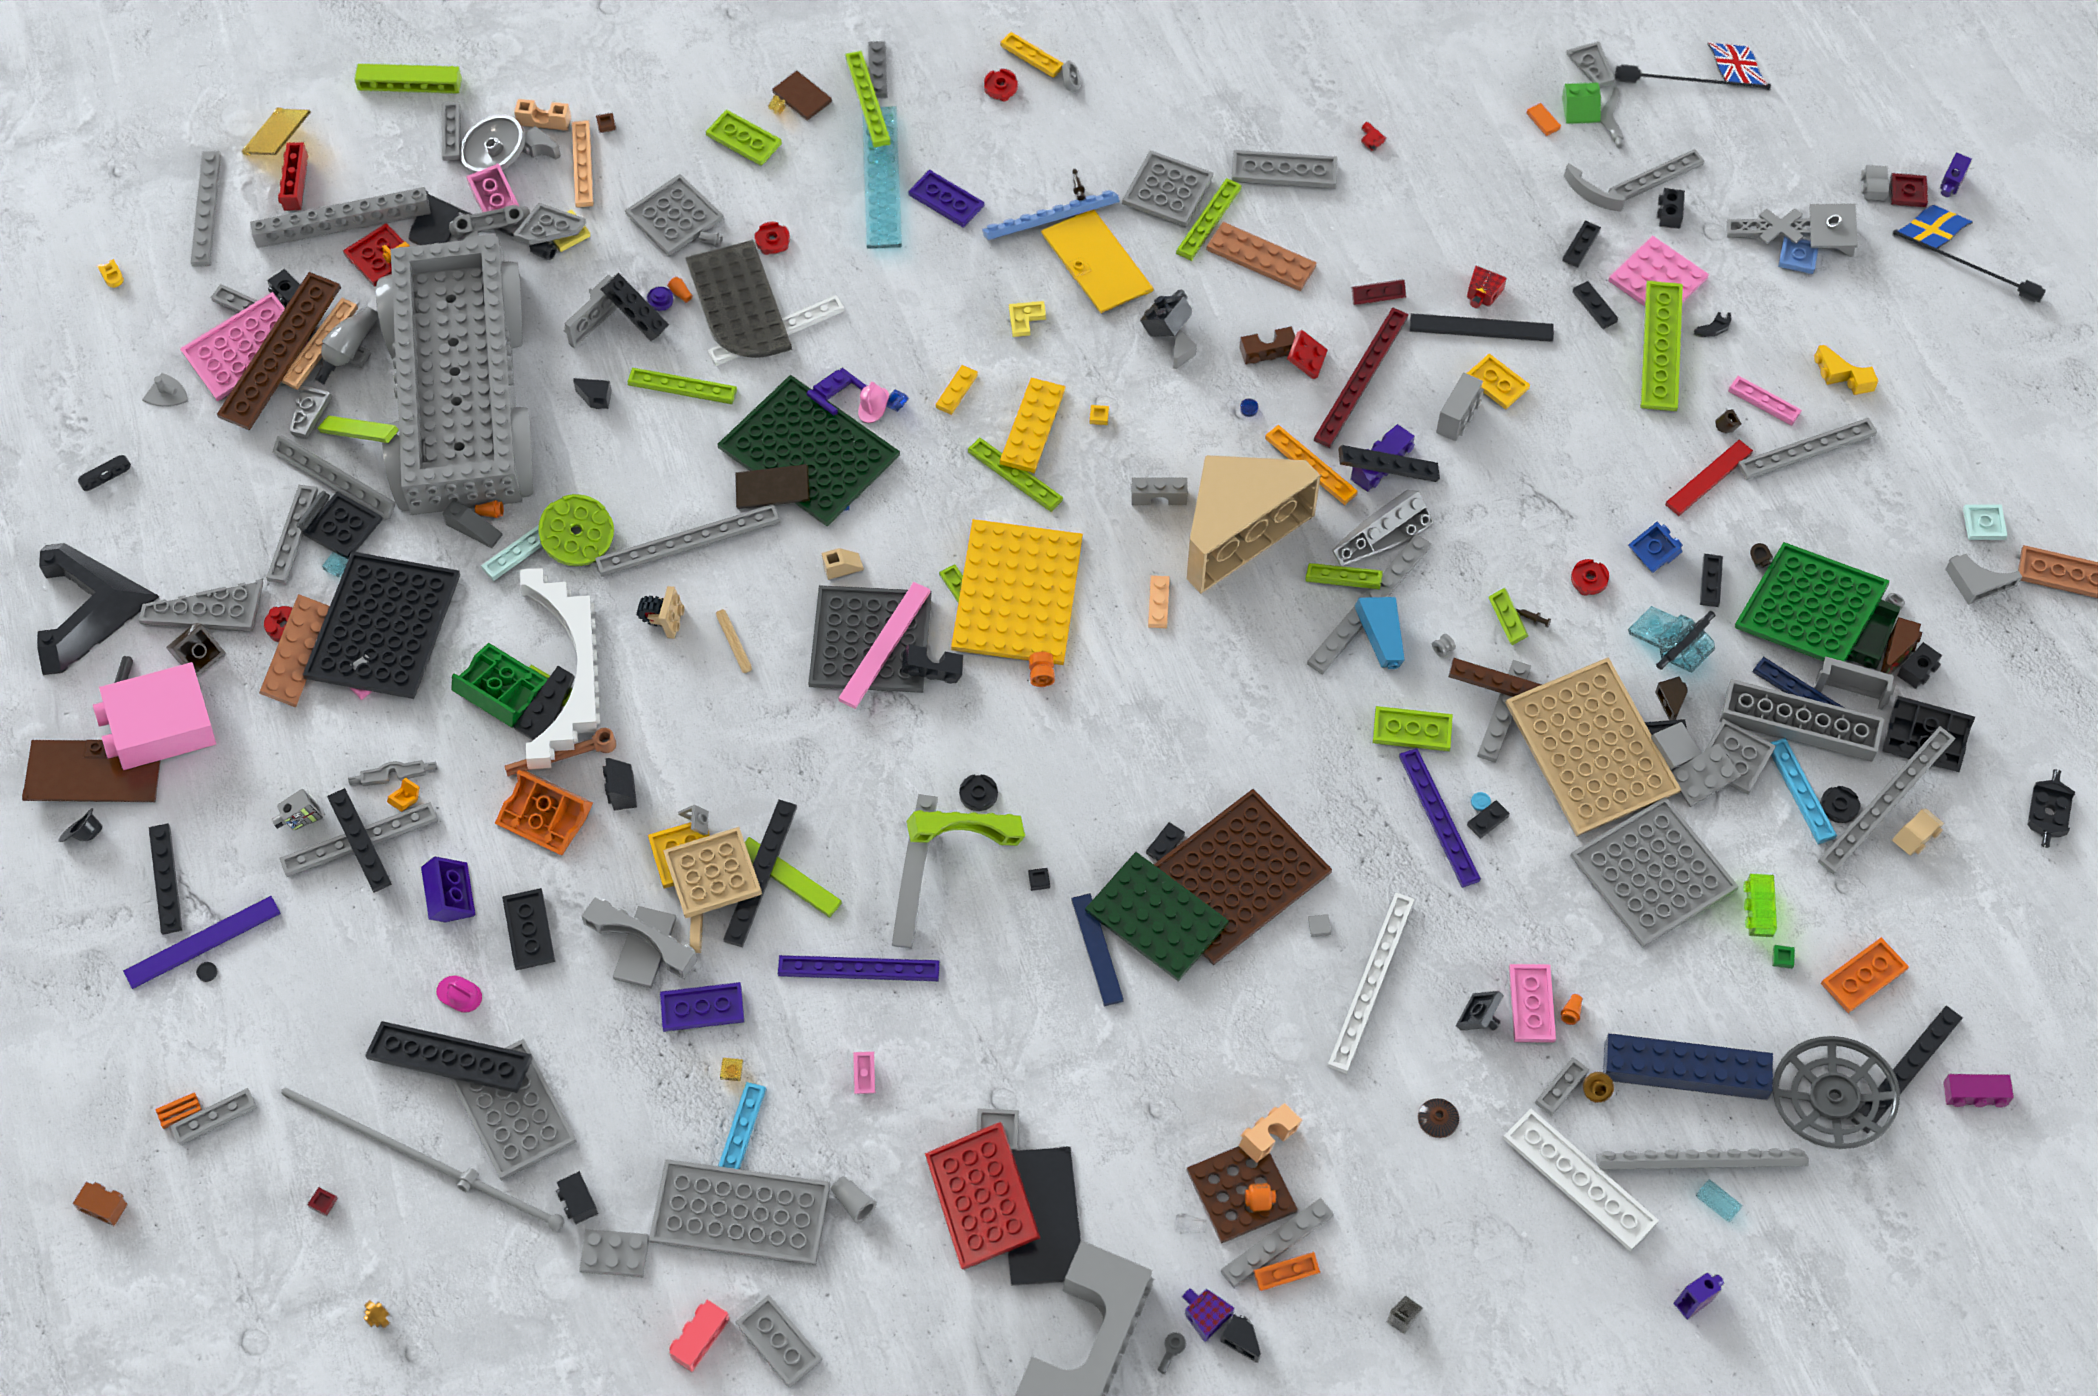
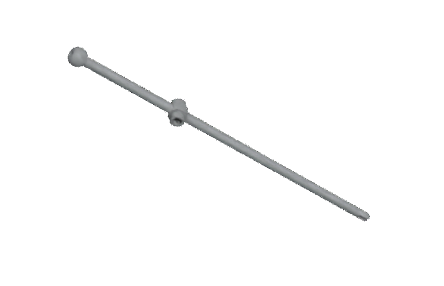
M288 1088L281 1090L283 1096L459 1180L457 1187L464 1192H468L470 1188L474 1187L548 1223L549 1228L554 1231L560 1230L563 1227L564 1218L561 1215H550L477 1180L479 1173L473 1168H468L466 1172L462 1173Z

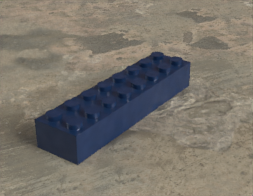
M1608 1033L1604 1042L1603 1073L1607 1074L1613 1082L1768 1100L1773 1091V1053Z

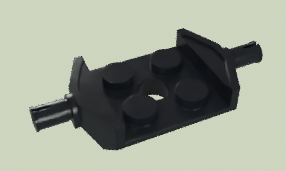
M2058 769L2053 770L2052 780L2035 783L2031 798L2027 825L2032 831L2043 836L2041 846H2045V848L2050 847L2051 837H2062L2070 831L2068 826L2075 791L2060 782L2061 770ZM2045 808L2052 809L2054 814H2047Z

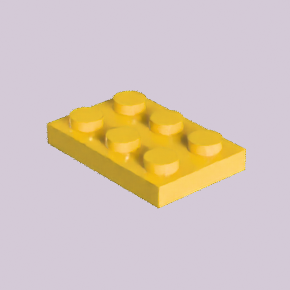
M1490 353L1466 373L1482 380L1483 393L1505 410L1530 388L1528 382Z

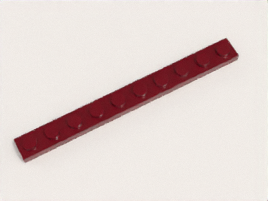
M1392 307L1314 436V442L1331 448L1408 319V313Z

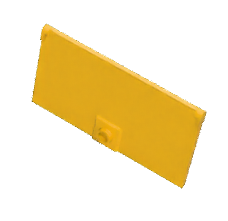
M1095 210L1081 213L1041 230V234L1100 313L1154 291L1153 286Z

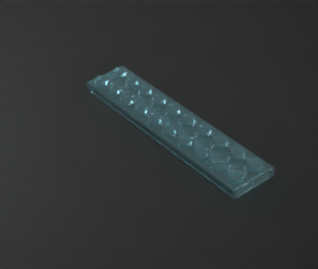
M897 106L880 107L891 145L873 147L863 116L867 249L902 247Z

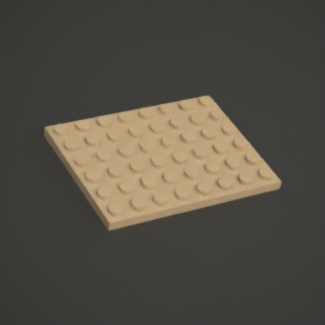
M1609 657L1506 700L1505 703L1576 837L1650 806L1665 797L1668 798L1681 792L1679 784L1664 757L1651 739V733Z

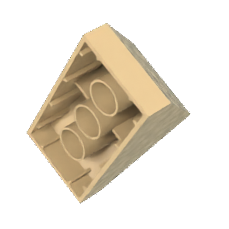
M1207 455L1204 460L1189 541L1187 580L1201 594L1314 517L1321 475L1306 460Z

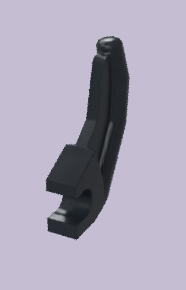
M1718 312L1711 324L1698 326L1694 330V334L1701 337H1713L1727 331L1731 322V312H1727L1726 318H1723L1721 312Z

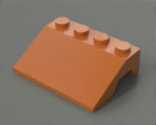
M518 770V781L514 791L504 801L494 824L559 855H563L585 822L593 802L530 772Z

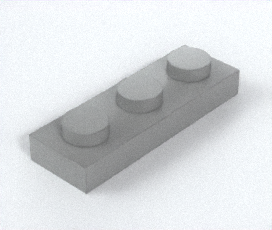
M1572 1057L1538 1097L1535 1104L1552 1116L1587 1075L1589 1069Z

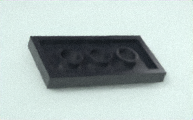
M542 888L502 896L515 970L555 962Z

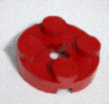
M1000 69V71L994 72L993 70L985 76L984 90L990 97L1007 101L1009 97H1012L1017 92L1018 81L1012 71Z
M778 222L762 224L754 235L755 244L764 255L786 251L789 247V230L786 226L779 225ZM770 236H773L776 239L770 240Z
M1584 559L1575 565L1571 573V582L1581 595H1595L1607 588L1609 571L1601 562L1598 564L1593 559ZM1587 574L1594 576L1593 580L1587 579Z
M272 607L264 620V628L267 635L273 641H280L286 626L285 624L284 627H281L280 623L288 621L293 607Z

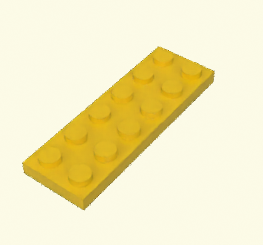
M1030 378L1000 458V465L1031 473L1036 472L1062 401L1065 386Z

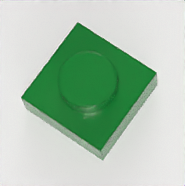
M1774 945L1772 966L1793 969L1795 947Z

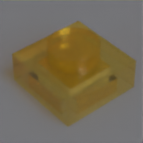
M723 1058L720 1080L741 1081L743 1059Z

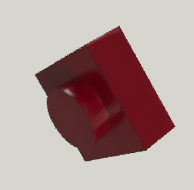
M318 1187L307 1206L327 1216L338 1198L336 1195Z

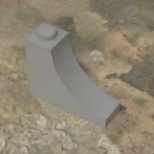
M1967 554L1955 555L1950 558L1945 569L1968 605L2017 587L2022 578L2019 571L1997 573L1986 570L1973 562Z

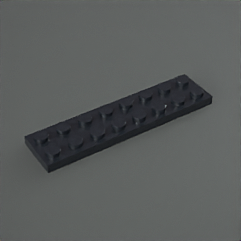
M381 1021L365 1054L367 1060L518 1093L533 1059L529 1053Z

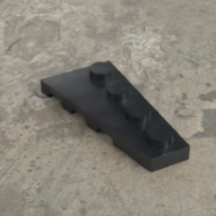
M557 666L515 723L514 729L532 740L540 736L559 716L563 701L567 698L574 681V675Z

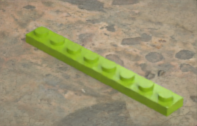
M862 51L845 53L847 66L873 147L891 145Z

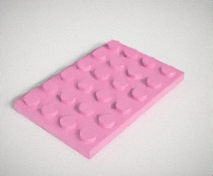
M273 292L180 348L217 402L231 393L285 308Z

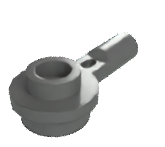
M1171 1333L1165 1339L1166 1353L1158 1368V1371L1162 1374L1166 1373L1173 1357L1185 1349L1186 1340L1180 1333Z

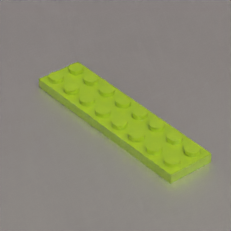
M1657 281L1646 282L1640 408L1677 412L1683 284Z

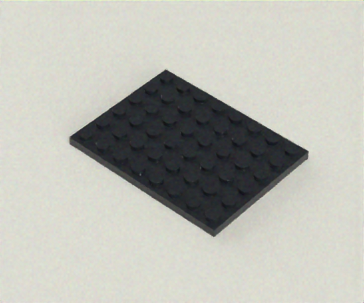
M352 551L303 672L304 679L414 699L460 578V571ZM361 657L369 661L359 664L356 670L353 669V663Z

